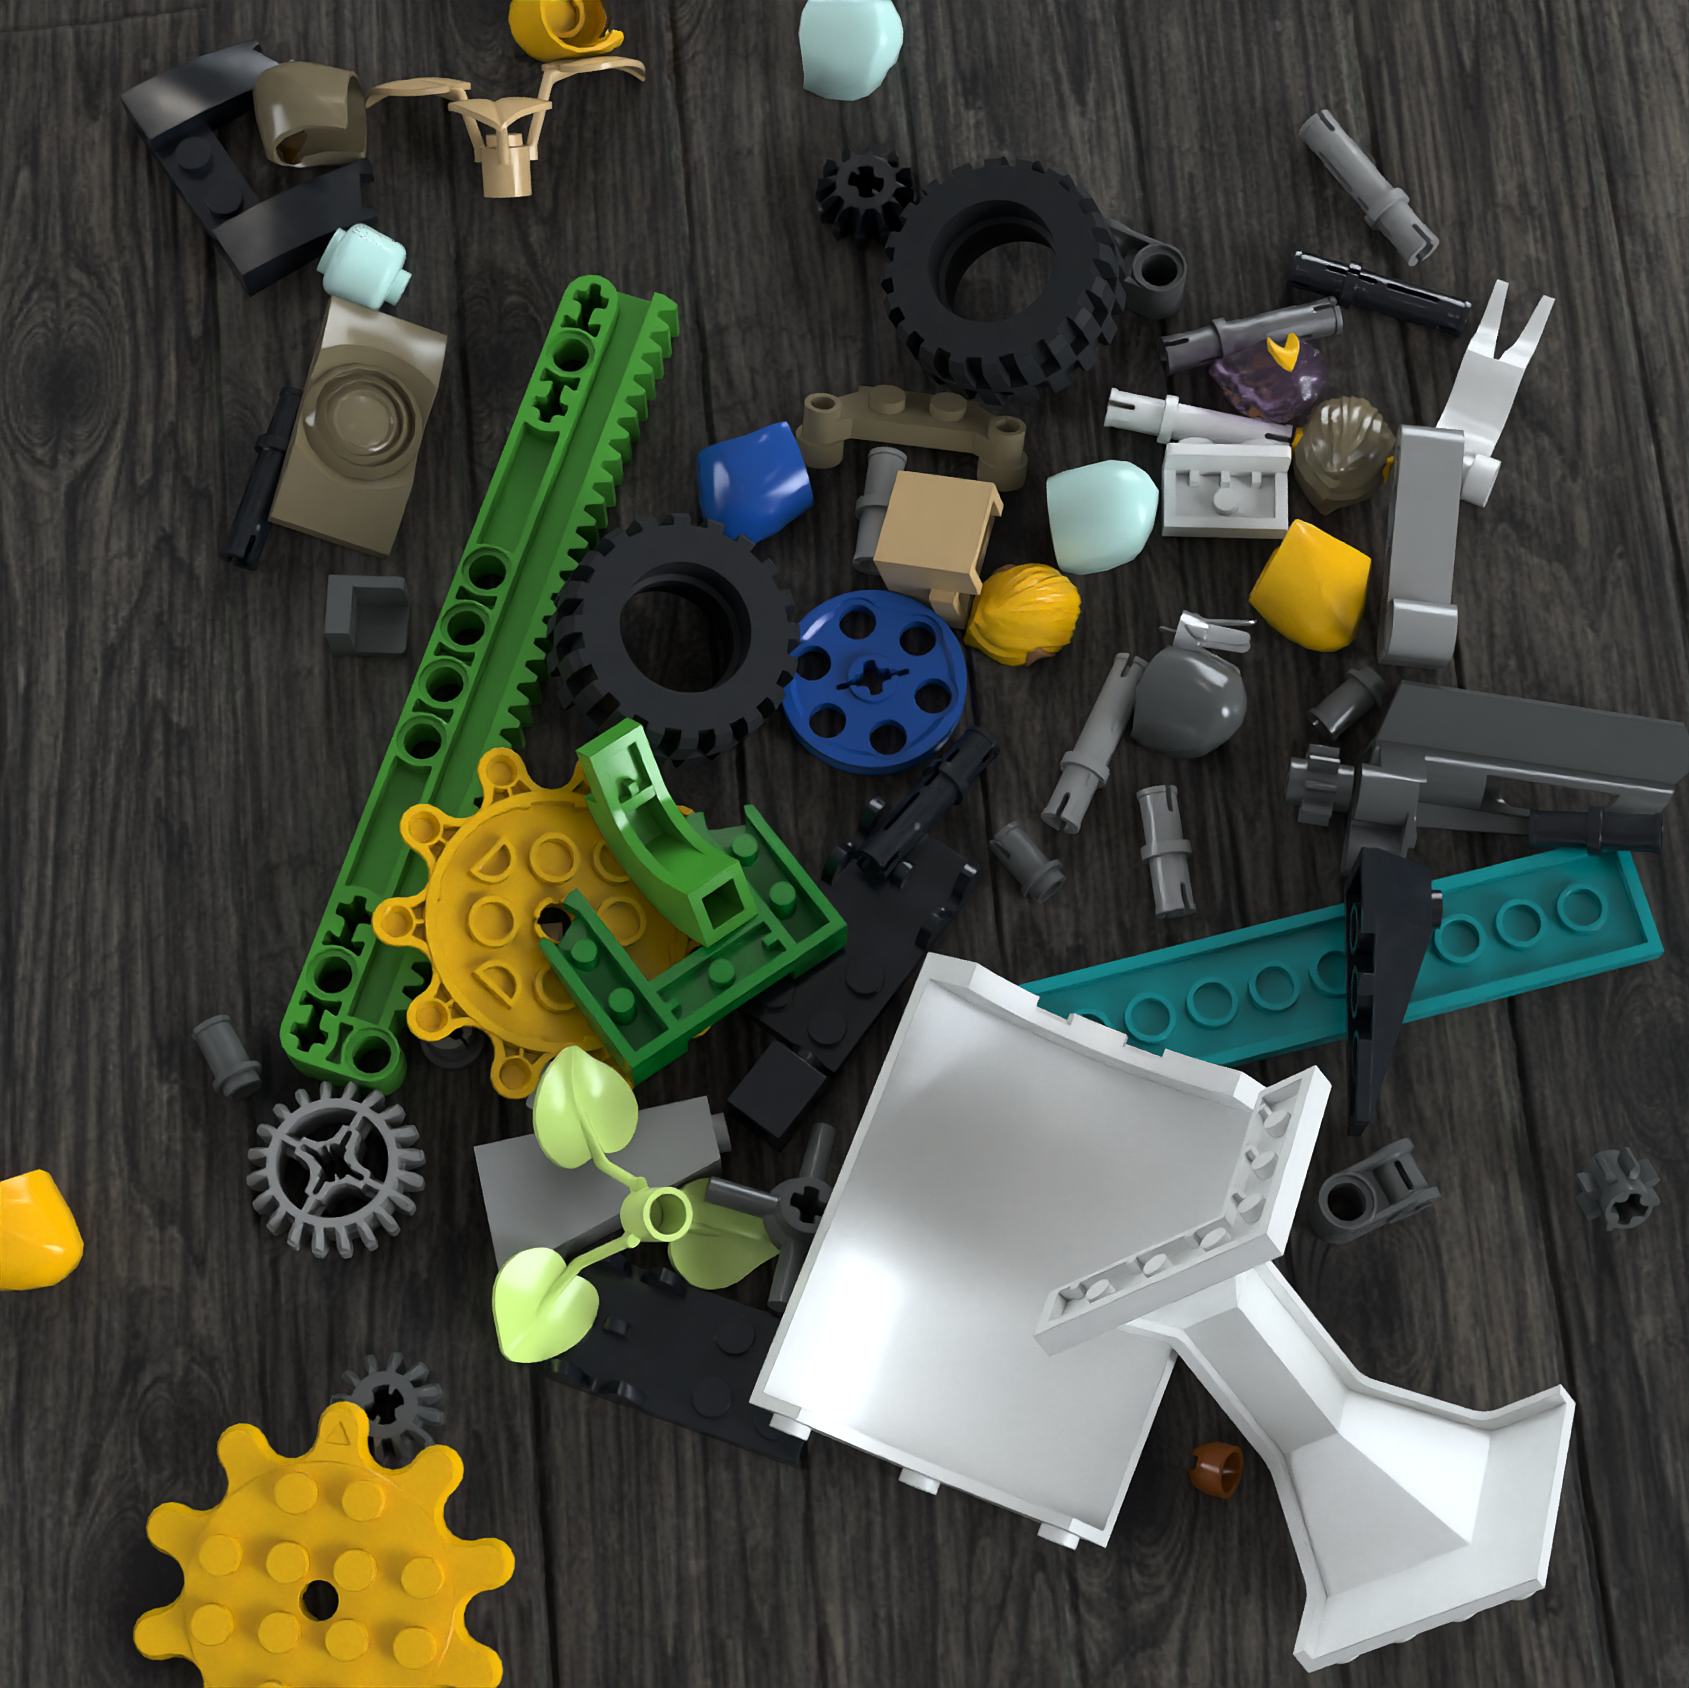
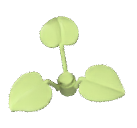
M577 1045L563 1049L542 1076L533 1106L535 1136L542 1151L558 1167L564 1169L577 1168L592 1158L595 1166L600 1171L629 1187L631 1193L623 1201L620 1211L621 1224L625 1233L615 1240L576 1257L568 1266H566L565 1261L556 1251L541 1247L519 1251L507 1260L497 1274L493 1285L492 1311L500 1351L507 1360L513 1362L531 1363L547 1360L577 1344L592 1327L599 1306V1296L595 1287L586 1279L577 1276V1274L583 1268L623 1249L636 1247L639 1242H669L668 1256L674 1270L685 1278L691 1286L705 1290H716L735 1284L759 1265L780 1254V1250L770 1241L762 1218L704 1201L710 1178L695 1179L684 1184L680 1189L673 1187L649 1188L644 1177H635L606 1158L604 1153L620 1151L631 1141L639 1119L637 1101L629 1084L616 1070L591 1057Z

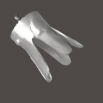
M1183 610L1177 630L1160 626L1158 630L1175 636L1173 647L1182 650L1198 651L1240 674L1239 669L1235 665L1204 648L1237 653L1247 652L1250 649V635L1244 631L1222 626H1251L1256 624L1257 620L1206 619L1197 613Z

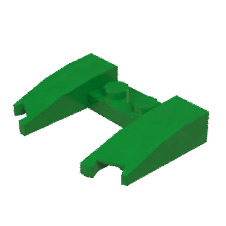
M752 804L744 805L746 825L708 830L706 828L704 812L691 813L685 817L692 828L706 842L739 860L759 914L708 948L702 946L648 982L578 888L571 891L563 902L564 909L574 915L575 918L558 947L544 937L539 942L541 953L587 1022L634 1087L688 1051L687 1041L789 973L795 980L847 945V923Z

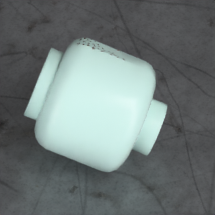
M362 223L353 225L347 232L341 228L337 229L316 270L324 274L323 288L327 294L376 311L380 309L384 301L396 306L412 274L402 269L406 259L405 248L395 240Z

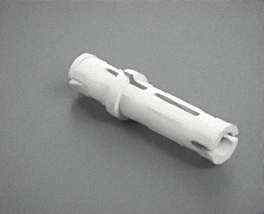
M1116 388L1111 389L1104 427L1110 428L1111 426L1157 436V442L1169 444L1170 439L1180 441L1185 438L1201 437L1211 440L1214 444H1240L1249 439H1266L1274 442L1275 445H1290L1288 439L1291 438L1293 425H1281L1178 403L1179 397L1168 394L1165 400L1118 391Z

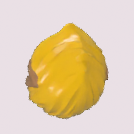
M1029 563L1020 566L1007 564L998 568L983 583L980 596L975 595L963 638L964 644L980 650L1001 664L1012 667L1019 665L1027 667L1036 660L1055 656L1056 652H1059L1063 646L1070 644L1073 631L1076 629L1075 623L1078 620V615L1081 613L1079 608L1081 598L1077 587L1066 576H1062L1058 570L1044 564Z

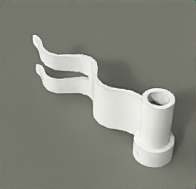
M1499 279L1496 281L1478 330L1468 345L1447 405L1436 428L1464 430L1465 442L1460 500L1483 508L1490 496L1501 465V461L1491 458L1492 452L1502 433L1525 369L1536 350L1555 301L1554 298L1543 295L1515 344L1506 350L1499 360L1494 359L1499 325L1509 283Z

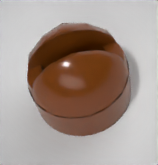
M1208 1441L1194 1448L1190 1455L1198 1457L1196 1468H1187V1475L1191 1483L1199 1491L1207 1495L1223 1499L1230 1498L1237 1490L1242 1477L1243 1453L1238 1446L1219 1441Z

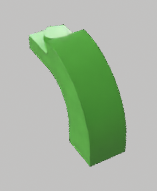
M626 718L576 750L592 792L584 796V799L597 827L614 856L634 884L670 923L693 940L708 948L759 914L739 860L706 842L692 828L677 808L662 779L642 724Z

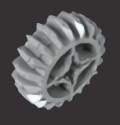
M324 1081L319 1089L321 1100L312 1102L305 1089H298L295 1092V1097L300 1108L293 1113H290L285 1105L281 1103L275 1104L273 1111L282 1124L278 1129L268 1124L259 1125L257 1133L261 1139L269 1144V1148L256 1147L249 1150L248 1159L251 1163L264 1169L252 1172L246 1177L250 1189L264 1191L252 1204L260 1215L273 1213L266 1225L273 1235L277 1236L290 1229L287 1243L290 1248L296 1251L304 1247L312 1236V1253L317 1258H325L329 1252L331 1241H336L339 1254L342 1258L346 1259L353 1256L352 1239L361 1237L362 1242L369 1251L377 1249L378 1241L372 1231L381 1225L389 1235H398L400 1227L391 1215L395 1210L410 1216L415 1213L417 1208L414 1202L409 1197L403 1195V1192L424 1190L425 1181L423 1177L414 1172H409V1170L424 1165L426 1163V1156L423 1150L409 1148L420 1138V1135L414 1125L399 1127L406 1116L399 1104L390 1106L382 1111L385 1097L377 1089L369 1093L363 1102L360 1103L361 1089L358 1084L351 1081L344 1088L342 1098H337L332 1083ZM334 1123H351L350 1126L342 1125L338 1133L327 1141L316 1142L306 1138L308 1134L320 1127ZM370 1131L376 1133L387 1145L389 1162L384 1182L374 1178L371 1171L362 1166L364 1155L368 1150L365 1140ZM290 1157L297 1160L304 1169L310 1172V1180L304 1191L308 1199L301 1210L290 1202L286 1190V1169ZM338 1158H344L351 1173L356 1178L347 1174L339 1180L335 1174V1181L329 1182V1178L318 1162L327 1165L330 1161L334 1160L338 1166ZM356 1197L369 1202L362 1209L346 1216L336 1218L322 1217L324 1213L331 1214L335 1206L346 1198Z

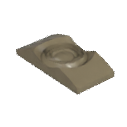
M334 295L330 297L269 513V522L384 560L389 557L414 482L422 436L438 391L447 335Z

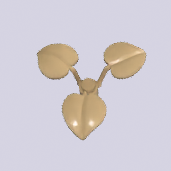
M618 56L557 60L541 65V70L544 71L537 99L507 97L495 102L489 99H468L465 90H471L470 82L439 77L396 80L371 88L365 96V108H369L389 95L423 96L434 94L454 101L448 103V111L462 114L474 147L475 162H482L484 197L532 195L530 160H538L537 144L545 112L548 109H552V102L548 100L553 84L576 73L610 68L630 73L644 82L645 66L638 60ZM534 113L526 145H523L522 133H508L507 127L518 118ZM476 120L496 129V134L486 135L487 146L483 142Z

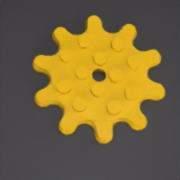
M504 747L493 748L487 751L478 763L477 774L483 789V802L476 814L467 818H454L430 804H417L411 806L402 815L399 822V833L403 842L410 849L417 852L426 862L429 871L428 882L424 890L415 896L408 898L394 897L381 902L372 914L371 925L374 934L381 942L389 946L416 948L424 953L431 963L433 972L431 984L410 1003L406 1013L407 1025L418 1039L427 1042L439 1041L448 1036L452 1031L463 1026L475 1027L484 1031L490 1037L494 1046V1060L490 1072L493 1088L499 1095L507 1099L519 1100L530 1095L539 1083L541 1071L545 1064L556 1057L563 1049L573 1045L579 1046L591 1057L612 1067L633 1089V1084L603 1045L541 953L539 942L542 937L552 941L557 947L561 941L556 942L555 939L550 938L543 932L540 924H537L540 913L545 908H559L566 912L572 923L575 916L564 909L563 902L571 891L578 888L648 982L686 958L690 951L702 946V944L693 940L670 923L642 894L614 856L597 827L584 799V796L592 792L580 760L575 765L574 774L569 783L562 788L551 790L542 788L532 781L523 760L516 752ZM677 806L684 818L691 813H695L688 807ZM708 1027L707 1029H705L693 1038L703 1035L710 1027Z
M349 1401L336 1402L326 1408L321 1414L318 1423V1434L314 1446L306 1454L297 1458H286L277 1454L270 1447L265 1435L259 1428L252 1424L238 1423L228 1427L221 1434L217 1442V1455L228 1480L227 1492L222 1501L214 1508L205 1511L195 1510L177 1502L164 1503L155 1508L148 1517L146 1525L147 1538L153 1547L171 1556L179 1563L184 1574V1585L181 1594L173 1603L166 1607L155 1608L143 1613L134 1626L133 1641L136 1649L144 1657L151 1660H165L178 1657L193 1662L201 1672L203 1688H497L503 1675L502 1661L497 1652L477 1642L469 1635L465 1627L464 1613L468 1602L474 1595L503 1586L512 1577L515 1569V1557L511 1548L500 1539L462 1540L453 1535L447 1528L444 1519V1506L448 1497L459 1486L464 1473L461 1457L449 1446L437 1444L426 1447L410 1464L403 1468L393 1470L382 1467L373 1459L369 1452V1419L359 1405ZM315 1580L329 1582L338 1593L339 1604L337 1611L329 1619L318 1620L317 1617H314L308 1611L305 1600L302 1598L308 1586Z

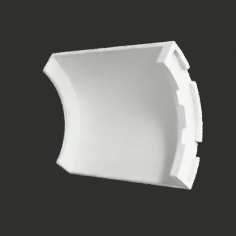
M928 952L749 1403L774 1413L769 1426L807 1441L811 1430L903 1468L898 1480L910 1486L936 1495L941 1483L1041 1523L1037 1535L1059 1545L1076 1550L1081 1538L1106 1548L1178 1353L1165 1342L1112 1329L1049 1357L1034 1339L1033 1334L1049 1292L1220 1216L1258 1093L1266 1087L1242 1071L1202 1061L1165 1049L1163 1056L1160 1057L1126 1044L1128 1036L1124 1033L1075 1013L1069 1014L1066 1020L1037 1007L1038 996L1007 981L978 963Z

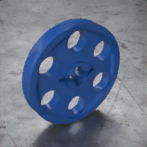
M860 590L827 600L809 612L799 622L801 644L790 655L798 659L804 653L818 652L829 660L831 666L823 678L815 681L806 680L796 672L794 679L783 689L786 694L781 702L784 718L795 738L810 754L821 762L846 773L864 776H883L902 772L919 765L934 755L947 742L959 723L963 712L967 685L966 664L960 644L954 633L932 609L900 593L885 590ZM856 611L867 613L875 623L874 631L864 639L847 637L839 627L841 619L846 614ZM910 628H923L932 634L935 639V646L930 652L925 655L914 656L903 650L899 640L902 634ZM874 670L878 679H889L882 683V693L871 695L867 686H856L863 682V672ZM930 684L939 685L949 693L951 702L942 712L927 713L916 704L914 697L918 690ZM820 710H835L844 718L845 728L836 737H819L813 733L809 726L812 716ZM893 726L903 732L906 743L899 752L893 755H884L878 753L870 743L871 734L879 727Z

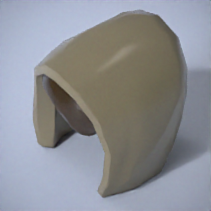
M288 61L258 74L253 90L256 121L267 159L281 166L306 168L346 166L365 158L367 149V117L362 87L354 71L312 62Z

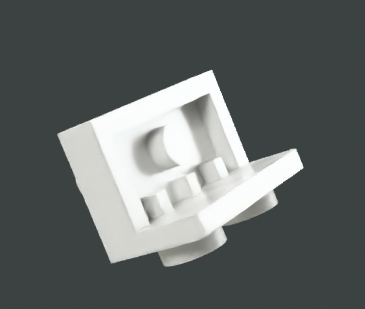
M1201 437L1185 438L1178 443L1167 444L1162 464V536L1284 539L1288 531L1287 472L1291 462V447L1275 445L1274 442L1266 439H1249L1240 444H1214L1211 440Z

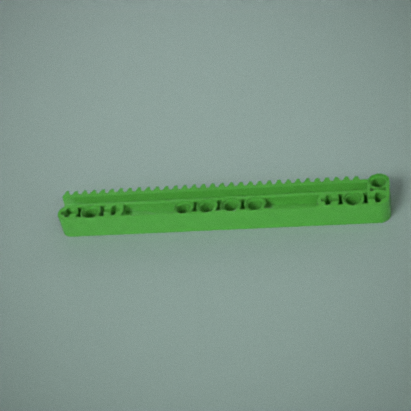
M598 275L578 277L569 284L564 292L281 1024L279 1036L283 1049L295 1068L308 1077L323 1082H331L333 1085L345 1088L351 1081L359 1085L361 1094L368 1095L377 1089L384 1096L390 1095L400 1088L406 1078L407 1063L398 1038L402 1028L408 1027L406 1013L410 1003L428 988L425 979H432L431 963L427 956L416 948L389 946L381 942L374 934L371 924H359L352 936L347 922H359L363 914H368L371 921L376 907L384 900L394 897L408 898L424 890L429 875L426 862L417 852L410 849L403 842L399 833V822L402 815L411 806L430 804L454 818H467L476 814L483 802V789L477 774L479 760L487 751L493 748L524 749L526 741L522 727L533 726L534 717L531 705L541 704L543 699L539 682H549L551 678L546 657L554 648V643L546 640L548 620L557 609L553 603L561 587L585 555L599 543L598 529L607 528L608 517L606 507H615L616 494L614 486L623 485L625 480L622 464H631L633 459L631 443L639 442V422L647 421L648 418L647 400H655V379L663 378V358L671 357V337H678L680 333L678 306L663 294L655 292L652 301L617 292L609 280ZM583 318H590L588 322L589 333L585 332ZM570 360H580L586 363L580 370L573 372L563 371L559 368L563 363ZM556 398L560 400L562 416L555 415L557 409ZM496 574L505 578L502 584L494 589L485 590L475 586L477 581L485 575ZM467 629H476L484 633L481 639L472 645L464 646L453 642L460 632ZM451 684L462 688L459 696L452 701L439 702L432 699L434 692L441 686ZM429 740L441 744L438 752L430 758L416 759L410 756L413 747L420 742ZM351 944H353L357 955L350 951ZM341 970L352 974L350 984L343 991L332 994L321 990L323 980L331 972ZM314 1007L323 1013L321 1020ZM320 1028L326 1039L325 1044L314 1043L310 1047L309 1052H306L301 1041L303 1038L313 1040ZM384 1049L391 1053L389 1063L380 1072L371 1074L364 1073L358 1069L361 1058L370 1050Z

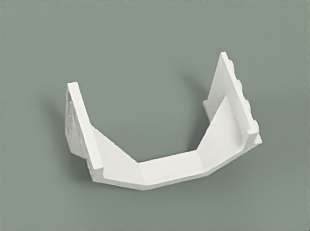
M1316 1065L1259 1091L1220 1216L1049 1292L1033 1334L1034 1339L1049 1357L1112 1329L1165 1342L1180 1355L1262 1457L1271 1472L1306 1584V1603L1293 1655L1308 1673L1336 1663H1348L1360 1654L1391 1643L1406 1642L1424 1631L1452 1621H1465L1477 1612L1510 1600L1519 1601L1526 1599L1536 1591L1544 1589L1576 1405L1561 1384L1497 1410L1483 1412L1464 1408L1371 1379L1354 1367L1271 1260L1284 1254L1332 1086Z

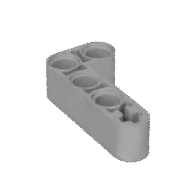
M1399 425L1393 459L1377 638L1378 664L1441 670L1452 659L1457 635L1458 608L1456 604H1451L1464 457V430Z

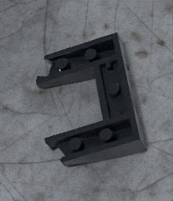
M254 39L195 58L119 95L129 121L249 297L322 256L338 228L347 232L350 227L358 223L369 227L378 223L376 209L363 207L361 183L374 182L372 164L367 157L308 180L264 202H260L220 144L213 131L255 108L253 90L258 74L280 64L260 53L262 50L260 42Z

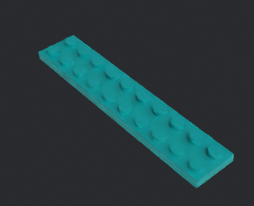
M1555 849L1431 881L1432 890H1441L1442 923L1440 929H1433L1402 1024L1659 958L1664 952V948L1630 851L1603 850L1602 857L1588 856L1587 850ZM1344 903L1017 986L1039 997L1037 1007L1066 1020L1069 1014L1075 1013L1124 1033L1128 1036L1126 1044L1160 1057L1163 1056L1165 1049L1202 1061L1232 1068L1346 1038Z

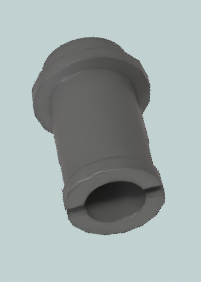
M1363 666L1358 671L1350 669L1345 673L1346 682L1315 708L1312 707L1306 712L1311 726L1327 742L1333 743L1336 741L1340 734L1370 709L1377 712L1383 707L1382 699L1389 694V691L1381 677L1370 667Z
M1018 821L1009 823L994 835V838L999 841L998 843L995 840L989 841L987 849L992 854H995L1022 885L1020 893L1025 899L1032 897L1038 904L1043 903L1052 897L1066 882V877L1061 873L1062 863L1058 859L1050 861L1025 833Z
M228 1015L214 1016L194 1028L191 1037L198 1044L215 1077L212 1083L215 1093L224 1094L228 1102H235L250 1096L261 1087L262 1081L259 1075L262 1072V1067L258 1061L250 1060Z

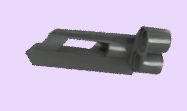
M1402 680L1375 738L1366 747L1354 775L1340 874L1343 877H1348L1362 846L1378 847L1406 858L1408 847L1415 848L1417 839L1416 828L1528 836L1531 809L1512 807L1502 799L1500 784L1503 778L1615 795L1614 798L1604 807L1605 813H1660L1675 793V784L1689 773V734L1685 723Z

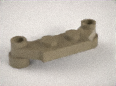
M859 385L858 392L841 397L827 393H815L806 397L804 401L803 424L797 428L795 440L805 466L825 469L838 465L843 459L844 440L853 438L973 453L979 456L977 480L994 483L997 491L1017 490L1026 481L1028 456L1023 451L1026 432L1025 423L1012 416L996 417L980 407V400L971 399L968 401L962 396L951 392L933 395L903 391L893 385H878L875 387Z

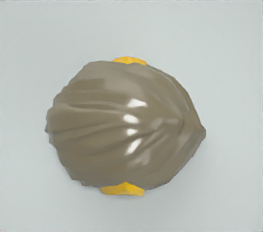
M1342 396L1339 399L1331 398L1330 400H1325L1319 406L1312 408L1311 414L1306 416L1307 423L1303 427L1296 428L1291 444L1294 477L1309 502L1320 514L1327 516L1338 508L1365 501L1373 496L1383 483L1387 482L1393 465L1392 448L1396 438L1387 427V423L1383 421L1382 414H1379L1378 409L1372 407L1368 400L1354 396L1350 398Z

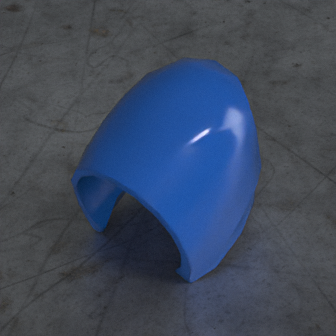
M786 421L766 426L745 436L710 445L696 456L699 502L703 520L707 517L723 523L725 527L722 534L732 540H735L742 533L754 543L777 534L788 523L814 506L807 470L795 437Z

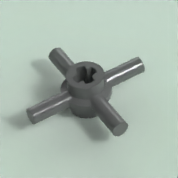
M814 1123L811 1125L798 1178L786 1180L777 1185L771 1193L711 1176L704 1196L705 1202L763 1219L764 1228L770 1241L780 1250L767 1305L769 1308L782 1313L785 1312L833 1192L832 1188L825 1183V1178L837 1131L834 1127L825 1123ZM800 1211L806 1214L805 1223L799 1220Z

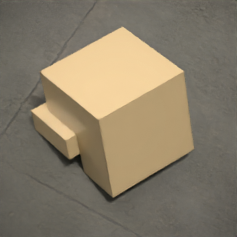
M898 470L873 558L888 590L909 596L927 607L933 608L934 612L949 627L965 629L974 595L980 596L983 585L979 576L993 528L994 516L1001 517L1004 506L995 484Z

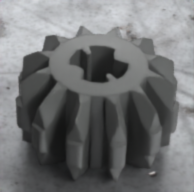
M393 1352L391 1354L386 1371L381 1370V1366L374 1355L365 1356L364 1366L368 1376L361 1380L354 1372L346 1370L341 1378L353 1390V1394L332 1395L330 1405L343 1401L359 1405L369 1419L368 1446L369 1448L371 1447L370 1454L373 1459L384 1467L387 1463L390 1449L394 1448L399 1462L406 1466L412 1462V1454L407 1446L408 1443L415 1440L423 1449L435 1444L422 1427L423 1425L440 1426L445 1423L446 1416L442 1411L426 1407L443 1397V1390L438 1383L422 1386L429 1373V1369L422 1362L413 1365L404 1374L405 1358L400 1352ZM386 1396H391L396 1404H399L402 1399L404 1400V1404L395 1409L396 1421L391 1424H385L379 1416H376L374 1421L372 1419L373 1415L381 1411L380 1400Z

